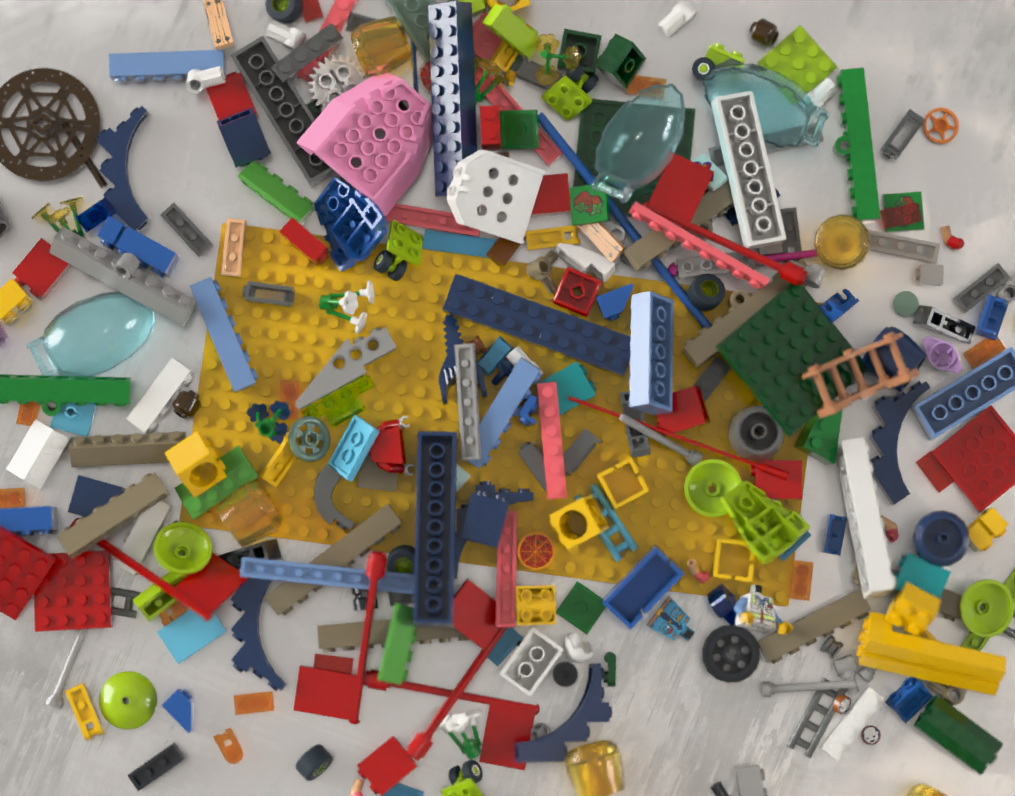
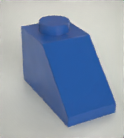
M632 283L596 297L604 320L608 319L610 322L620 318L619 314H622L633 289Z
M177 689L161 706L188 733H191L193 731L194 716L192 695L186 689L183 691Z

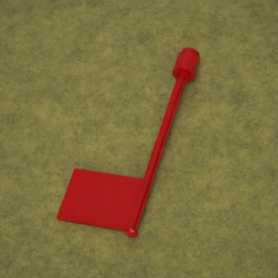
M672 153L650 201L645 202L643 206L679 227L778 271L781 274L780 279L796 286L797 284L802 286L808 273L803 267L787 261L786 264H781L691 223L714 171Z
M76 518L71 523L70 528L77 524L76 521L80 518ZM103 539L96 544L203 617L205 621H210L213 617V612L248 580L247 577H240L239 570L212 553L208 564L202 570L189 574L176 587H173Z
M371 551L367 560L365 575L369 576L370 586L357 675L300 665L294 711L346 719L354 725L360 722L358 719L378 581L385 577L386 553Z
M468 579L465 580L454 596L453 627L482 650L425 732L423 731L421 734L417 732L408 745L406 753L418 762L421 758H424L433 745V742H431L432 735L507 629L496 628V601Z
M371 669V671L366 670L364 679L365 686L381 691L396 687L449 697L453 692L451 689L402 681V685L377 680L379 670ZM462 692L458 699L489 705L479 762L525 770L526 762H515V743L530 741L534 717L540 711L539 704L532 705Z

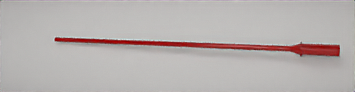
M569 396L568 400L616 417L621 416L619 413ZM636 420L652 430L758 467L763 473L766 472L786 480L788 478L789 472L767 465V463L758 464Z

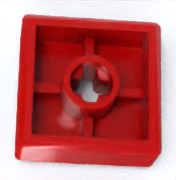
M567 267L553 298V303L588 317L602 281ZM579 287L581 288L580 292L583 294L576 297L572 289L576 290Z

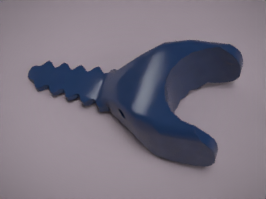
M446 315L443 321V325L446 326L443 330L447 333L444 336L447 339L445 345L448 347L445 350L447 356L439 374V386L443 405H448V391L457 383L454 345L463 343V340L459 338L461 333L458 332L457 319L453 318L452 315ZM476 363L477 387L480 389L483 398L487 397V390L483 371Z

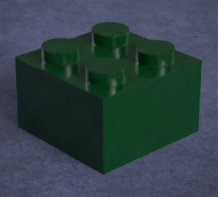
M564 29L560 55H569L570 59H558L557 70L568 72L578 66L574 65L576 62L581 61L586 65V67L582 66L587 75L595 74V64L598 59L602 35Z
M615 33L613 38L609 40L602 55L598 57L595 66L609 82L626 90L643 65L646 57L634 42Z

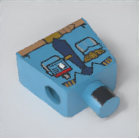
M670 596L666 598L646 625L672 640H675L680 635L689 641L695 633L686 626L690 621V617Z

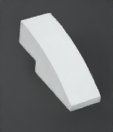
M559 243L556 247L558 257L577 271L585 274L590 272L603 283L614 274L616 264L594 251Z

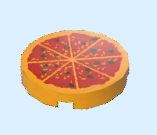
M533 532L521 539L518 544L517 555L524 567L538 571L545 569L552 563L556 549L549 536L540 532Z

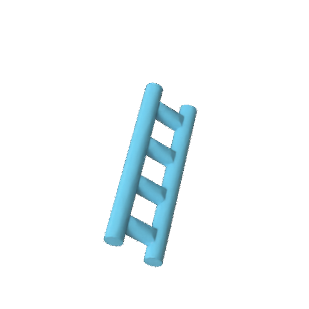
M596 483L590 487L593 491L591 494L603 506L601 510L603 516L608 515L614 523L613 526L598 535L614 560L618 562L622 559L620 555L622 551L630 547L633 552L639 547ZM581 494L574 497L576 501L583 498ZM619 531L625 541L615 547L609 537Z

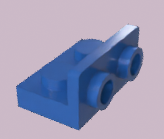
M532 395L528 397L517 415L520 418L519 422L527 427L530 424L534 426L537 422L528 416V414L532 415L538 406L535 403L537 398Z
M910 677L903 682V685L889 696L885 703L893 709L903 722L907 723L934 696L918 679Z

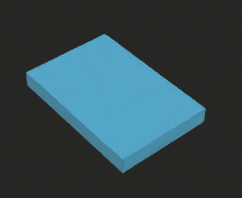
M354 414L327 465L352 482L379 430L360 416Z
M191 609L157 631L178 664L227 632L214 612L212 619L205 621L203 617Z

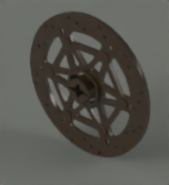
M36 68L15 75L0 88V122H2L0 124V162L9 171L32 181H54L71 175L89 160L97 146V136L101 130V118L95 98L80 80L61 70ZM37 83H52L59 85L60 89L57 93L32 92L30 86ZM17 92H20L22 99L9 118H3L2 115L7 103ZM70 94H74L81 103L85 113V120H78L67 100ZM37 97H53V99L43 107L37 100ZM29 99L36 103L38 109L32 111ZM57 100H60L56 112L52 111L50 108ZM23 104H26L29 115L16 118ZM63 105H66L72 119L59 117ZM48 115H50L51 117L54 116L55 121L52 120ZM27 121V127L16 126L14 123ZM43 121H45L47 125H44V128L42 129L40 124H43ZM60 123L73 124V127L60 129ZM3 129H9L20 149L17 156H14L7 148L2 136ZM32 129H35L39 134L33 133ZM16 130L28 132L23 145L15 133ZM71 132L67 141L62 146L58 134ZM77 132H85L81 145L68 158L65 151ZM33 137L37 142L27 150L30 139ZM55 138L58 147L57 151L50 145L49 140ZM42 142H44L45 145L49 148L50 153H38L34 151ZM29 157H54L57 164L48 167H38L27 164Z

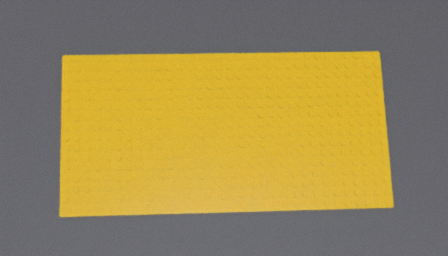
M226 223L222 224L214 281L217 280L221 291L218 292L220 298H225L228 309L225 310L228 316L232 315L235 321L234 331L236 334H240L243 340V344L240 345L243 351L247 350L251 359L248 364L251 369H255L258 379H256V385L235 393L207 329L198 387V399L201 402V406L194 415L192 434L197 431L201 438L205 436L211 444L209 447L216 450L219 458L239 445L257 474L260 475L281 444L271 441L268 436H263L259 433L258 427H255L256 422L250 421L247 409L252 408L254 403L258 405L265 404L269 412L267 418L271 419L273 412L270 411V406L278 400L288 403V409L291 411V414L287 420L283 421L277 418L275 422H279V424L285 423L289 432L293 423L304 416L316 417L329 430L330 447L326 455L315 462H306L297 457L277 487L260 477L197 520L191 517L182 503L179 522L192 523L202 528L333 545L352 530L347 528L345 531L336 525L338 522L336 519L332 525L328 524L318 512L314 500V488L318 475L324 466L328 464L354 414L360 416L375 428L384 421L399 420L401 417L407 416V419L402 420L404 425L410 424L409 427L403 429L406 464H413L415 466H409L407 469L409 473H414V475L398 474L396 492L358 488V470L352 482L342 476L332 494V501L336 510L355 523L353 529L388 503L402 520V523L399 524L401 528L393 534L388 532L384 535L386 539L376 546L374 543L368 547L371 551L390 553L392 549L400 545H409L415 548L418 431L457 432V464L471 477L456 493V508H460V505H469L471 493L476 494L475 485H479L480 481H491V485H495V493H499V489H510V492H518V489H530V492H534V501L518 502L509 505L507 510L517 511V549L519 542L524 536L529 533L540 532L549 536L553 541L556 549L555 557L548 567L537 571L524 567L516 554V570L617 584L656 544L668 555L669 560L672 559L684 570V575L669 591L739 600L741 596L750 593V586L760 585L762 586V596L772 598L773 605L783 607L789 605L796 550L784 561L777 557L768 565L764 564L755 555V561H749V564H754L752 582L733 580V576H731V579L712 577L716 539L721 538L744 542L745 540L729 513L719 517H707L691 508L685 497L684 483L687 474L694 466L688 463L685 459L686 457L648 436L651 454L642 457H632L639 471L635 475L636 478L642 476L649 492L614 510L639 548L632 552L630 547L620 553L622 559L616 562L599 535L569 550L562 546L559 540L560 535L551 526L549 515L575 502L574 497L581 494L582 497L593 493L590 487L596 483L610 503L596 476L613 467L614 471L617 470L615 465L631 457L624 423L619 420V417L582 404L559 416L563 454L585 428L602 441L600 444H594L596 447L574 473L570 472L571 476H565L567 498L548 499L547 490L544 491L518 454L521 451L519 447L528 441L530 443L535 442L534 447L538 446L543 453L537 386L534 383L529 390L532 391L530 395L537 398L535 403L538 406L533 414H528V416L537 421L534 426L530 424L527 427L519 422V417L515 418L512 416L509 421L512 425L506 434L502 432L499 437L502 441L496 450L492 449L489 453L491 459L486 467L482 465L479 469L468 461L461 460L457 383L448 391V405H443L439 386V374L447 356L445 350L448 348L445 345L447 339L444 336L447 333L443 330L446 327L443 325V321L446 315H450L443 312L442 309L455 274L630 337L632 295L651 291L673 300V393L692 387L715 357H718L729 367L731 365L719 352L695 370L682 354V350L685 347L683 344L690 338L696 339L700 336L698 333L703 328L666 282L612 275L605 283L602 282L597 296L628 284H633V289L622 314H619L620 318L609 322L608 319H603L596 298L588 317L554 304L553 298L556 292L549 294L541 281H536V279L528 276L526 268L529 263L508 261L504 266L499 267L490 258L422 249L420 264L415 266L406 261L407 269L400 280L394 281L388 277V271L379 273L374 270L375 259L381 251L387 250V244L379 243L366 260L357 261L353 267L343 272L338 269L330 253H328L329 258L324 264L321 265L319 263L316 266L284 239L279 232L280 230L246 225L241 277L221 276ZM312 234L328 248L329 252L332 251L330 242H327L324 236ZM552 267L549 275L557 288L566 268ZM590 272L587 274V275H589V276H592V277H594V278H597V277H595L593 274H591ZM368 280L373 283L375 293L374 304L369 303L367 296H357L358 307L353 315L344 313L343 306H340V304H338L337 309H334V311L357 318L360 317L362 312H366L368 314L366 324L360 334L355 333L356 325L350 323V321L335 315L326 314V310H321L319 307L321 295L346 293L347 291L357 292L360 289L367 288ZM247 281L293 287L296 290L293 308L247 302L242 295L244 285L247 286ZM680 284L688 294L690 285ZM701 287V291L705 296L713 297L710 290ZM581 288L572 289L574 296L577 297L583 294L580 292ZM256 289L255 297L284 301L285 293ZM725 290V297L715 309L701 311L712 325H714L713 321L719 316L725 317L729 314L728 300L734 291ZM736 299L737 303H742L741 300ZM453 316V318L457 319L456 325L459 326L458 332L461 333L459 338L463 340L462 344H465L466 341L474 340L478 335L486 350L489 349L499 336L514 349L519 346L544 373L537 383L577 361ZM378 327L381 329L386 327L396 345L395 351L365 366L364 368L367 372L365 376L300 411L297 410L295 406L297 399L346 339L353 345V341L361 336L366 338L371 335L370 332ZM369 342L367 344L370 350L378 349L376 342ZM353 351L350 354L355 360L361 358L359 351ZM483 353L478 354L476 362L481 358ZM630 359L623 377L577 361L579 365L583 364L588 373L585 375L588 382L592 380L597 389L595 391L596 396L586 402L622 414L620 392L630 391ZM342 360L334 362V366L337 369L345 366ZM731 367L705 401L710 423L675 434L738 456L729 442V424L734 415L743 408L763 405ZM498 369L489 377L483 372L487 397L483 398L480 389L477 387L480 422L500 392L502 384L508 379L505 376L497 386L492 384L491 380L499 373ZM522 400L519 406L522 408L526 401ZM643 412L644 423L657 427V415ZM304 424L300 427V429L303 432L307 430V427ZM315 426L313 428L317 434L320 432L318 427ZM801 427L791 437L785 434L784 442L779 451L767 460H802L803 497L808 455L794 447L803 429ZM753 431L754 434H755V436L758 437V436H759L758 432H757V431ZM669 435L664 436L689 451L697 450L702 453L703 456L700 462L708 459L725 461L735 468L741 478V482L746 480L749 483H754L750 464ZM319 440L316 447L320 449L323 442ZM305 448V453L311 454L312 449ZM710 485L709 491L715 492V486ZM596 499L595 501L598 507L600 508V510H602L603 506L601 505L599 500ZM802 499L778 500L782 503L781 506L790 512L794 510L800 515ZM572 510L568 519L569 526L575 533L584 535L588 526L587 519L581 512ZM608 515L604 517L609 527L614 525ZM619 531L609 537L615 547L625 541ZM467 540L459 562L497 568V548ZM695 559L700 572L708 571L711 579L705 583H700L690 574L687 561Z

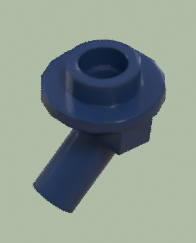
M507 360L504 362L500 361L497 366L499 373L491 380L492 384L497 386L505 376L509 377L514 369V365Z

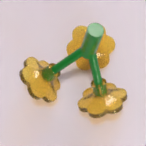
M550 33L539 36V41L535 43V47L539 50L540 56L546 59V65L540 66L539 70L535 73V77L538 79L539 84L551 86L555 84V80L559 79V73L556 72L554 66H550V60L552 58L562 59L566 63L567 69H576L581 59V54L578 52L577 46L567 47L566 53L562 55L555 54L556 49L559 47V41L555 39V35Z

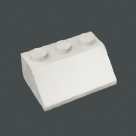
M35 419L9 463L7 470L41 489L67 445L69 438Z
M532 627L499 675L531 697L564 649Z

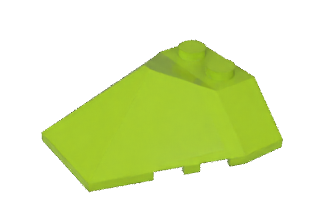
M745 480L722 496L721 500L749 549L764 564L768 565L787 551L811 526L796 511L792 510L790 512L781 506L782 503L780 501L771 500L765 496L766 493Z

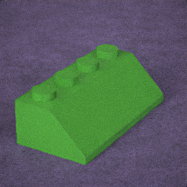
M253 161L239 173L238 178L241 183L289 219L293 217L302 226L315 211V208L312 206L313 202L306 196L301 198L297 195L299 192L291 185L288 187L282 183L283 179L275 173L273 176L268 173V168L261 162L256 164Z
M239 445L220 457L226 467L224 472L227 477L198 497L194 498L183 482L174 488L194 520H197L260 478Z
M395 603L377 680L402 685V681L406 682L409 670H405L407 662L411 663L413 651H410L411 643L415 644L418 633L414 632L413 607Z

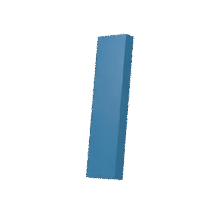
M425 230L422 249L489 258L486 254L497 240Z

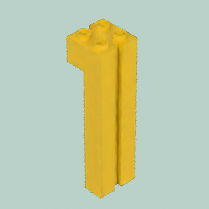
M871 611L868 619H864L863 631L860 630L858 641L861 642L856 656L859 657L858 665L993 696L996 695L1000 681L1002 682L1006 673L1007 657L892 631L893 624L885 620V614Z

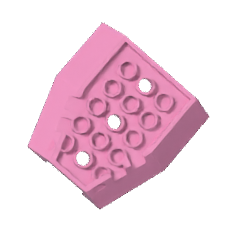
M382 70L333 99L296 143L310 155L316 154L360 193L375 202L384 216H386L421 173L433 141L432 106L404 80ZM400 101L407 103L408 109L406 111H402L399 108L398 103ZM375 130H382L384 138H376ZM352 158L360 160L361 165L359 168L351 165Z

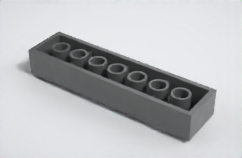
M264 36L259 37L231 54L232 60L311 188L335 174L336 171L316 154L310 155L296 143L315 119L291 80L288 79L283 83L272 70V66L278 62V59Z

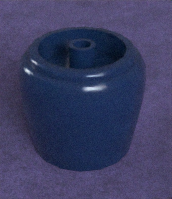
M892 326L885 327L873 342L884 339L883 335L894 332V334L902 332L903 336L895 340L905 366L909 370L915 368L919 370L927 357L924 350L898 328ZM888 343L875 348L886 375H889V378L898 375L899 369ZM867 351L862 359L866 370L865 373L878 382V374ZM910 381L891 388L902 392Z
M944 510L932 511L923 516L915 525L912 534L913 548L917 556L928 564L938 567L951 566L959 562L968 551L970 543L969 529L965 522L954 513Z

